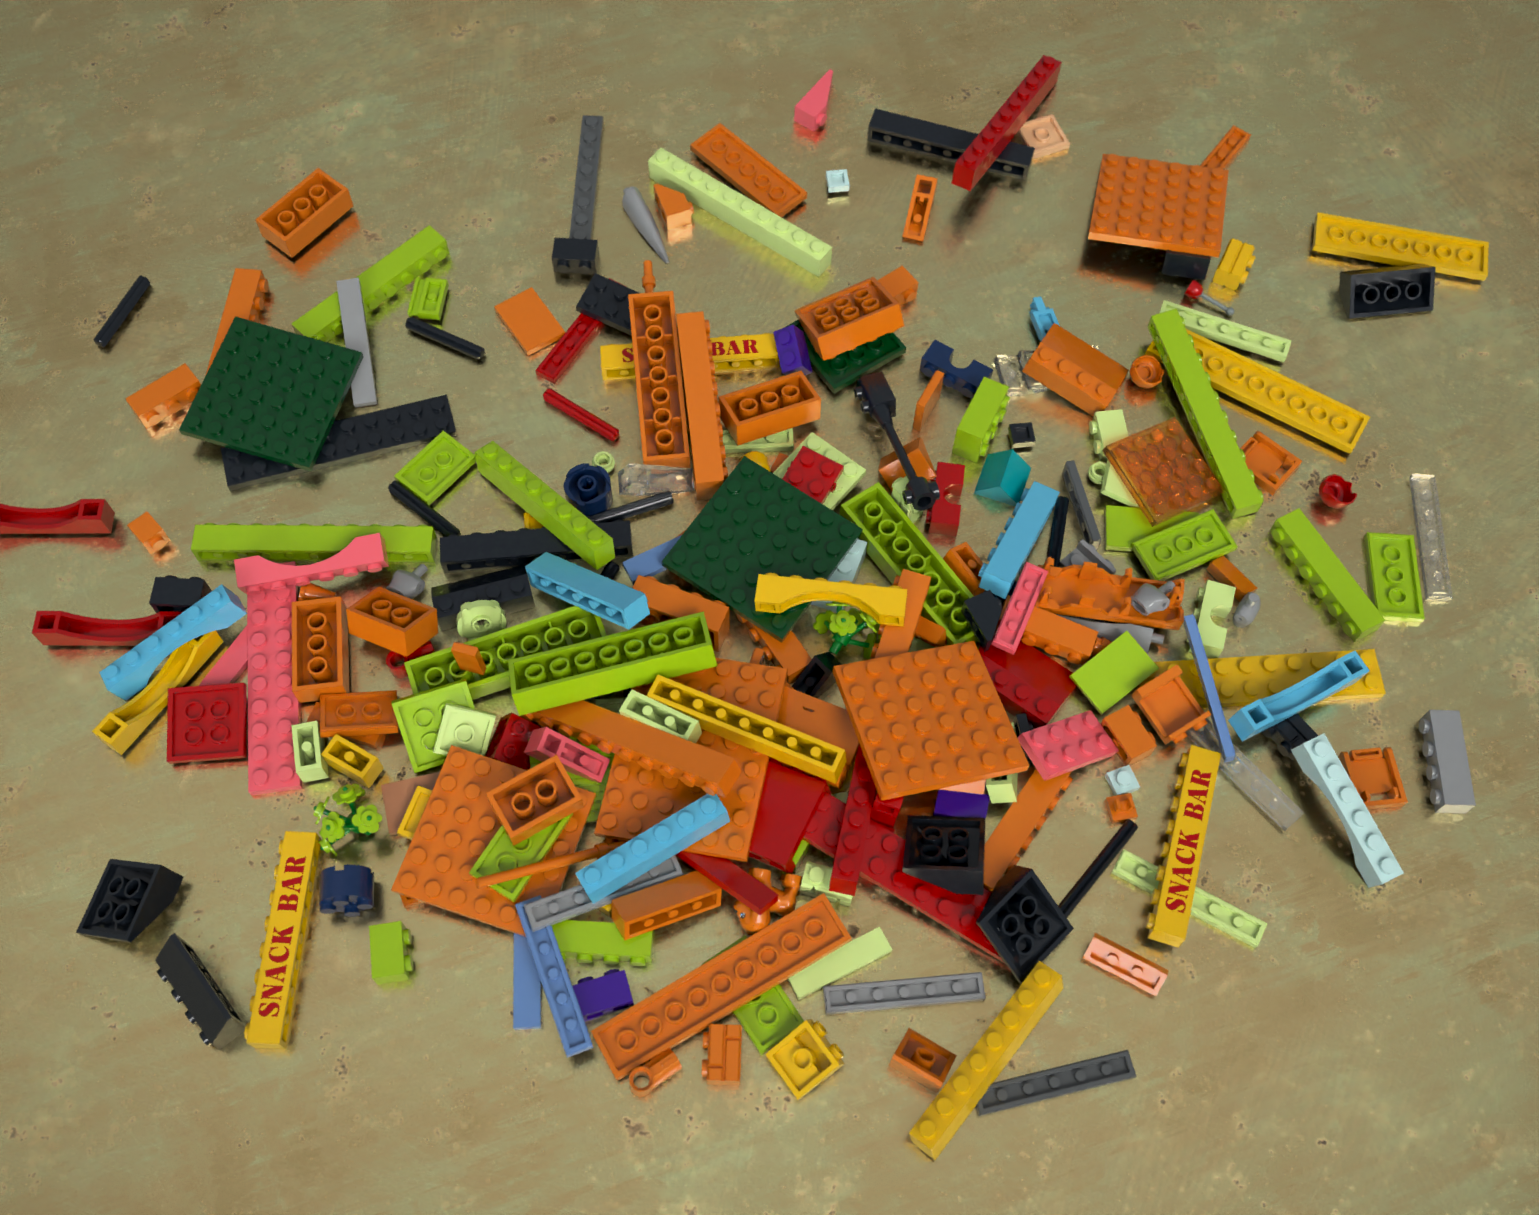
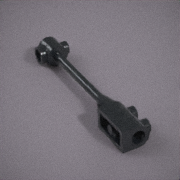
M883 372L862 376L858 380L857 386L854 387V395L856 400H863L860 401L862 413H869L871 418L885 430L909 480L905 490L902 491L904 503L906 505L912 503L914 509L918 511L931 508L935 501L940 498L936 481L928 482L924 477H917L893 427L892 417H896V398Z

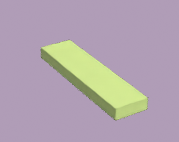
M878 927L848 942L788 978V981L796 997L800 1000L823 988V986H827L891 953L892 948L881 928Z

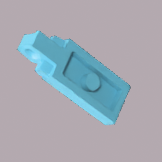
M1040 296L1034 297L1030 304V318L1041 342L1054 323L1059 325L1053 308L1045 307Z

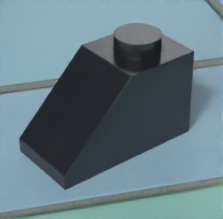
M991 590L965 600L961 610L984 652L990 648L1002 611V604L999 598L994 597Z
M830 652L815 655L791 687L799 692L818 698L836 682L832 672L833 667L842 664Z

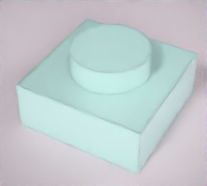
M847 169L826 171L828 193L849 191L850 185Z
M1130 765L1107 772L1105 775L1114 796L1132 793L1140 788Z

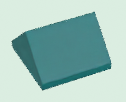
M1013 449L987 454L974 494L1016 506L1018 502L1020 503L1031 467Z

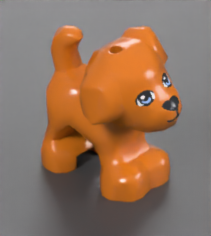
M749 868L748 874L777 893L778 901L761 916L739 900L734 903L733 911L739 917L740 924L748 935H754L770 925V912L784 917L795 910L796 895L801 886L802 876L781 874L780 883L785 887L782 891L771 885L770 870Z

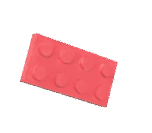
M1091 710L1021 733L1018 737L1020 745L1044 781L1114 756L1119 751Z

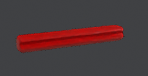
M548 388L543 393V399L597 433L611 441H615L618 438L619 430L586 409L551 388Z

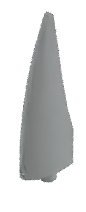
M637 187L625 188L623 190L622 206L631 222L666 264L670 263L658 227L642 194Z
M1058 615L1098 631L1097 637L1101 638L1103 636L1111 642L1125 631H1128L1147 654L1151 642L1163 644L1164 635L1153 633L1154 629L1134 624L1091 622Z

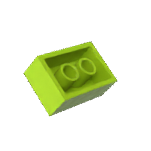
M983 377L957 427L952 449L953 454L974 463L978 462L980 456L984 457L990 445L988 443L990 439H994L998 430L997 425L999 421H1003L1006 415V407L1010 400V397L1007 396L1009 386Z

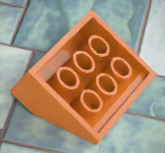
M874 276L794 310L811 344L823 361L833 359L838 354L853 350L866 342H872L878 337L887 333H893L904 326L899 303Z
M1056 323L1051 326L1022 370L1025 374L1093 417L1096 411H1104L1129 371Z

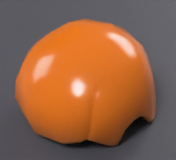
M1150 355L1137 357L1130 367L1131 380L1138 387L1144 389L1153 388L1162 382L1161 379L1165 372L1161 368L1160 362Z

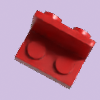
M514 713L501 717L485 756L525 770L531 769L530 756L525 754L524 751L533 730L542 727Z

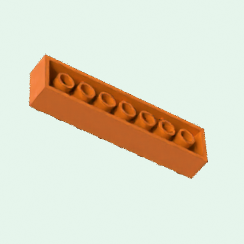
M673 291L628 294L644 471L690 468Z
M700 311L676 314L697 501L711 499L728 477L725 463V446L722 439L723 430L722 424H720V406L717 399L718 390L717 382L715 381V365L712 359L713 351L709 334V319L704 320V312Z

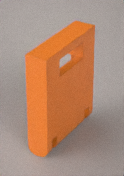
M1257 431L1240 448L1244 451L1248 469L1253 471L1254 482L1272 496L1302 463V460L1260 431ZM1282 466L1287 472L1279 480V476L1275 473Z
M1380 747L1351 750L1349 754L1347 751L1340 752V762L1368 810L1401 807L1408 802L1391 747H1385L1383 755ZM1387 793L1388 799L1370 801V795Z

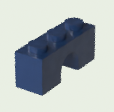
M934 340L921 358L919 371L928 377H932L937 370L944 373L943 384L945 386L952 387L964 396L973 398L983 377L991 379L993 369L976 360H973L966 368H957L951 364L954 349Z

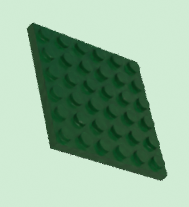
M235 317L179 431L182 435L311 472L362 362L363 354L356 350Z
M744 456L662 560V566L713 599L723 602L730 610L775 639L783 642L812 602L796 605L780 614L756 611L755 594L758 574L775 573L783 577L797 575L804 579L824 578L829 580L862 535L863 529Z

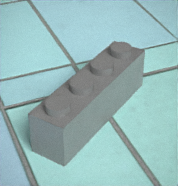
M1429 710L1419 721V731L1423 733L1424 743L1422 750L1423 755L1427 758L1426 775L1431 783V803L1434 804L1435 813L1466 814L1476 806L1460 711Z

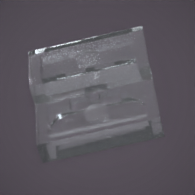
M1020 350L1017 355H996L993 361L1000 383L1009 386L1007 396H1022L1049 390V388L1022 372L1035 350Z

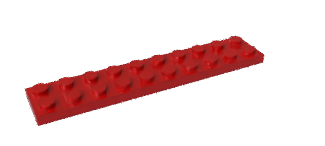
M826 792L803 837V840L834 859L846 804ZM870 819L859 874L1005 964L976 923L991 892L984 888L983 895L956 894L904 873L902 868L905 840Z

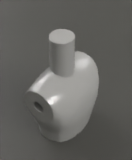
M420 564L412 573L406 570H397L386 589L410 599L418 596L425 588V582L420 577L428 571L427 567L424 564Z
M1170 580L1157 588L1145 583L1130 597L1131 604L1144 616L1153 612L1163 611L1170 604V599L1166 594L1172 591L1175 584Z
M1248 592L1239 603L1233 616V624L1240 628L1247 627L1257 616L1261 600L1256 593Z

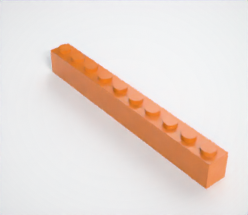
M584 700L520 716L530 722H537L542 727L557 730L567 738L571 736L577 738L584 745H595L604 753L610 754L612 752L627 762L635 761L647 770L655 769L667 778L672 779V777L680 779L689 787H694V785L700 787L712 796L718 794L726 798L742 773L733 757Z

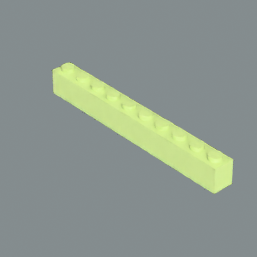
M660 148L648 160L649 178L665 187L685 194L688 201H691L693 204L819 277L831 264L832 246L663 148Z

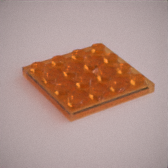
M1175 417L1107 445L1102 450L1152 527L1221 496L1224 491Z

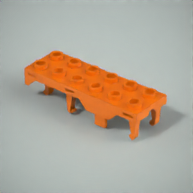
M1048 557L1044 565H1038V567L1047 570L1048 574L1035 606L1053 614L1179 630L1184 622V610L1180 605L1184 594L1185 579L1172 581L1175 587L1166 594L1170 599V604L1165 610L1144 616L1132 606L1130 597L1145 583L1159 588L1167 582L1132 577V568L1125 569L1124 576L1109 574L1103 568H1098L1097 563L1084 561L1083 565L1073 564L1061 568L1050 566L1054 565V559Z

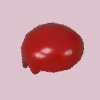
M1332 474L1326 476L1320 483L1319 495L1322 502L1328 507L1334 509L1346 507L1352 504L1357 497V494L1351 491L1352 483L1345 481L1339 475Z

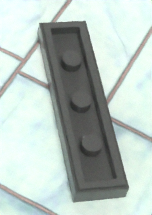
M1066 461L1062 476L1083 538L1097 550L1101 537L1075 461Z

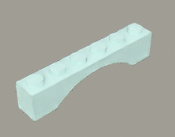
M1323 733L1291 749L1303 773L1320 788L1338 814L1350 840L1355 865L1368 888L1382 885L1403 874V870L1326 735Z

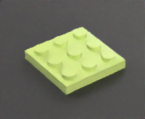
M811 432L773 474L782 479L787 472V468L790 467L791 461H794L802 446L843 465L844 470L836 482L835 491L833 493L830 492L823 503L829 509L834 510L866 475V469Z

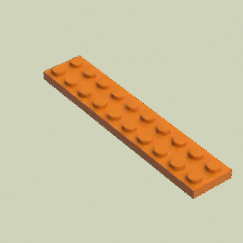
M823 893L593 1029L591 1033L615 1079L618 1081L630 1074L635 1068L643 1066L669 1048L672 1049L707 1028L709 1024L717 1022L852 941V938Z

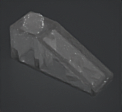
M628 463L618 472L620 495L650 496L666 491L671 493L694 491L692 468Z

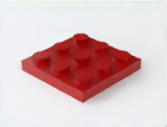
M242 682L168 688L166 762L173 764L246 758L247 685Z

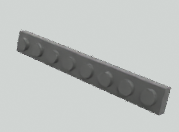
M582 116L569 236L572 239L592 240L604 123L603 116Z

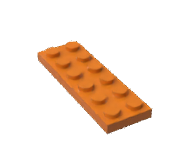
M721 123L690 144V151L752 201L780 217L786 215L807 198V192Z

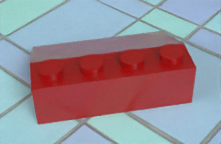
M1021 640L1014 655L993 645H990L989 650L985 652L982 647L978 649L1005 711L1014 717L1017 714L1026 713L1027 720L1032 722L1033 729L1051 724L1077 688V685L1069 677L1073 672L1033 646L1024 644Z

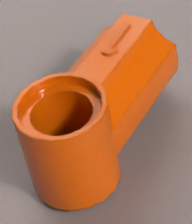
M669 1048L643 1066L635 1068L629 1076L630 1091L638 1097L647 1096L652 1089L680 1071L682 1065L675 1053ZM638 1076H645L649 1080V1084L644 1088H639L635 1086L634 1079Z

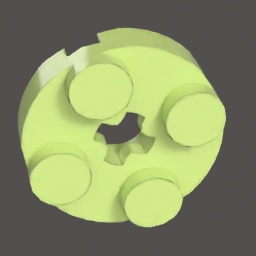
M495 600L465 602L461 605L460 612L456 618L459 635L461 637L463 635L468 641L506 629L507 624L504 610L500 607L498 601ZM479 620H487L483 622V625H479L477 622Z

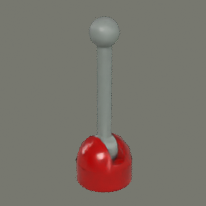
M1194 279L1184 293L1185 296L1192 299L1204 298L1226 311L1228 316H1232L1235 312L1234 308L1226 307L1204 294L1202 285Z

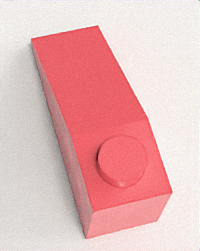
M829 69L795 105L794 121L813 132L819 126H822L827 119L826 114L832 88L833 70Z
M548 727L533 730L524 751L525 754L541 762L557 754L567 772L597 783L602 782L610 759Z

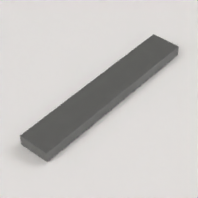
M1124 1050L994 1082L978 1101L976 1110L978 1117L1133 1079L1137 1076L1129 1051Z

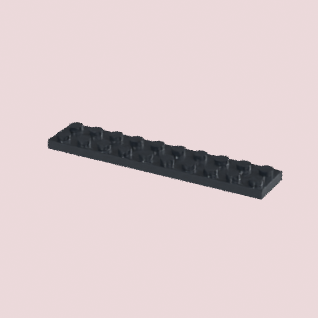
M447 394L334 421L312 471L430 443L442 431H445L451 437L457 436ZM221 448L227 487L230 491L310 472L231 448Z

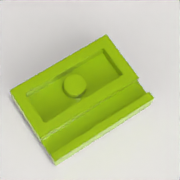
M416 277L407 311L409 318L418 316L422 319H441L449 286L447 279L426 278L424 280Z

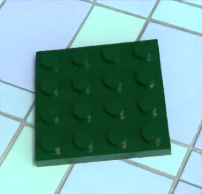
M799 320L787 325H795L804 332L811 367L834 394L858 381L862 376L870 374L906 353V346L893 332L882 335L872 342L859 345L853 350L838 354L833 359L823 361L815 351Z

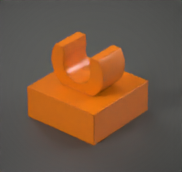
M1131 793L1106 797L1105 804L1111 824L1122 823L1127 819L1133 821L1138 818Z

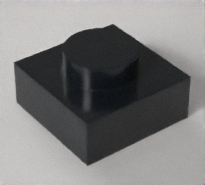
M1032 422L1009 424L1008 432L1012 448L1035 446L1036 440Z

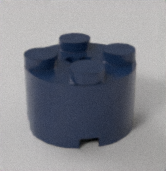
M583 463L568 471L564 482L566 501L585 516L605 511L611 507L613 498L609 474L604 468L598 465L596 467L589 466V463Z
M344 865V870L335 871V866H332L320 872L319 906L321 913L344 912V916L356 917L360 915L361 910L373 908L374 872L371 873L369 867Z

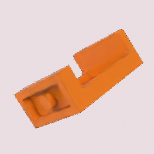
M1178 665L1141 686L1131 695L1165 745L1171 741L1175 744L1188 737L1186 732L1192 728L1195 732L1208 724L1206 719L1212 715L1210 711H1203L1179 677L1183 672Z

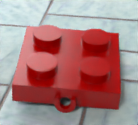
M802 446L794 461H791V465L787 468V472L782 479L823 504L829 493L835 491L836 482L842 474L844 466Z

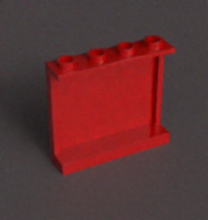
M770 758L750 844L749 857L792 874L795 868V863L792 859L806 833V829L825 793L832 794L827 781L816 775H813V777L807 776L796 767L786 768L779 761Z

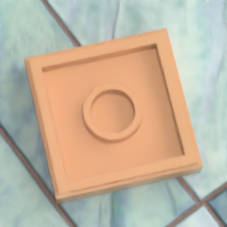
M1053 114L1027 121L1017 132L1023 145L1035 148L1033 159L1069 149L1070 142Z

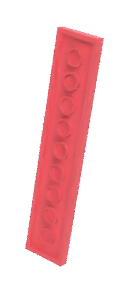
M295 561L278 563L282 565L298 566ZM295 584L287 585L283 590L265 589L261 590L260 594L247 595L248 792L250 795L302 789V780L297 775L295 769L291 726L301 724V703H299L292 692V602L298 601V586Z

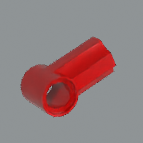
M428 641L407 657L394 651L389 652L386 657V664L395 678L404 679L408 677L405 664L394 667L396 663L401 661L407 662L435 651L431 641Z

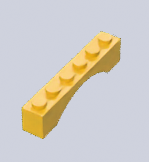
M775 573L758 574L755 609L760 612L780 614L791 607L806 602L836 601L860 609L871 616L878 624L904 627L907 589H902L895 585L880 587L873 583L853 584L846 580L832 582L824 578L804 579L797 575L783 577Z
M213 631L201 635L175 649L156 677L129 702L110 711L92 732L104 744L122 756L168 704V688L183 687L223 643L219 634Z

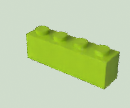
M565 920L551 925L563 961H566V958L576 959L580 963H592V960H603V963L609 965H617L619 961H627L633 966H645L646 963H652L654 930L624 941L615 923Z

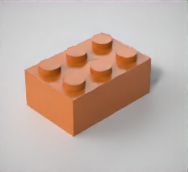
M377 587L346 609L349 634L406 657L438 634L436 608L382 587Z
M557 754L486 793L490 805L513 846L584 807L579 792Z

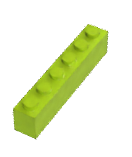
M1298 508L1276 519L1270 529L1273 539L1279 542L1285 550L1286 556L1299 569L1301 576L1307 579L1313 587L1316 596L1322 599L1328 607L1329 613L1340 623L1344 633L1350 636L1353 642H1356L1377 631L1385 622L1384 617L1301 509Z

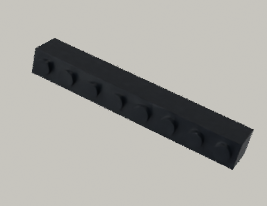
M875 108L868 126L867 141L956 163L978 134ZM1009 142L987 171L1026 180L1035 148Z
M614 520L613 522L606 523L593 522L613 538L615 558L633 556L630 520ZM545 527L539 529L521 528L516 531L498 530L494 533L475 532L470 535L461 536L452 534L447 537H440V564L444 574L526 566L545 552L569 562L585 561Z

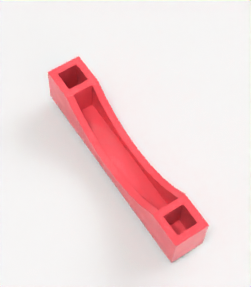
M380 533L355 537L347 547L336 555L310 565H282L269 561L259 555L234 560L237 587L247 595L260 594L261 590L265 589L283 590L287 585L292 584L305 586L314 580L331 581L335 576L340 575L353 577L358 575V572L367 570L372 573L383 570V567H389L385 539Z

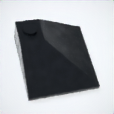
M908 815L903 872L956 894L983 895L986 818Z
M110 859L76 933L131 943L174 901L184 876L158 864Z
M1014 865L997 882L976 921L1019 983H1022L1039 961L1042 962L1074 929L1033 869Z

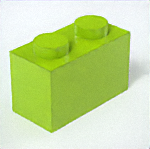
M402 921L369 926L372 979L377 985L410 980L409 971H413V959L411 954L408 955L407 946L411 944L410 929H406Z

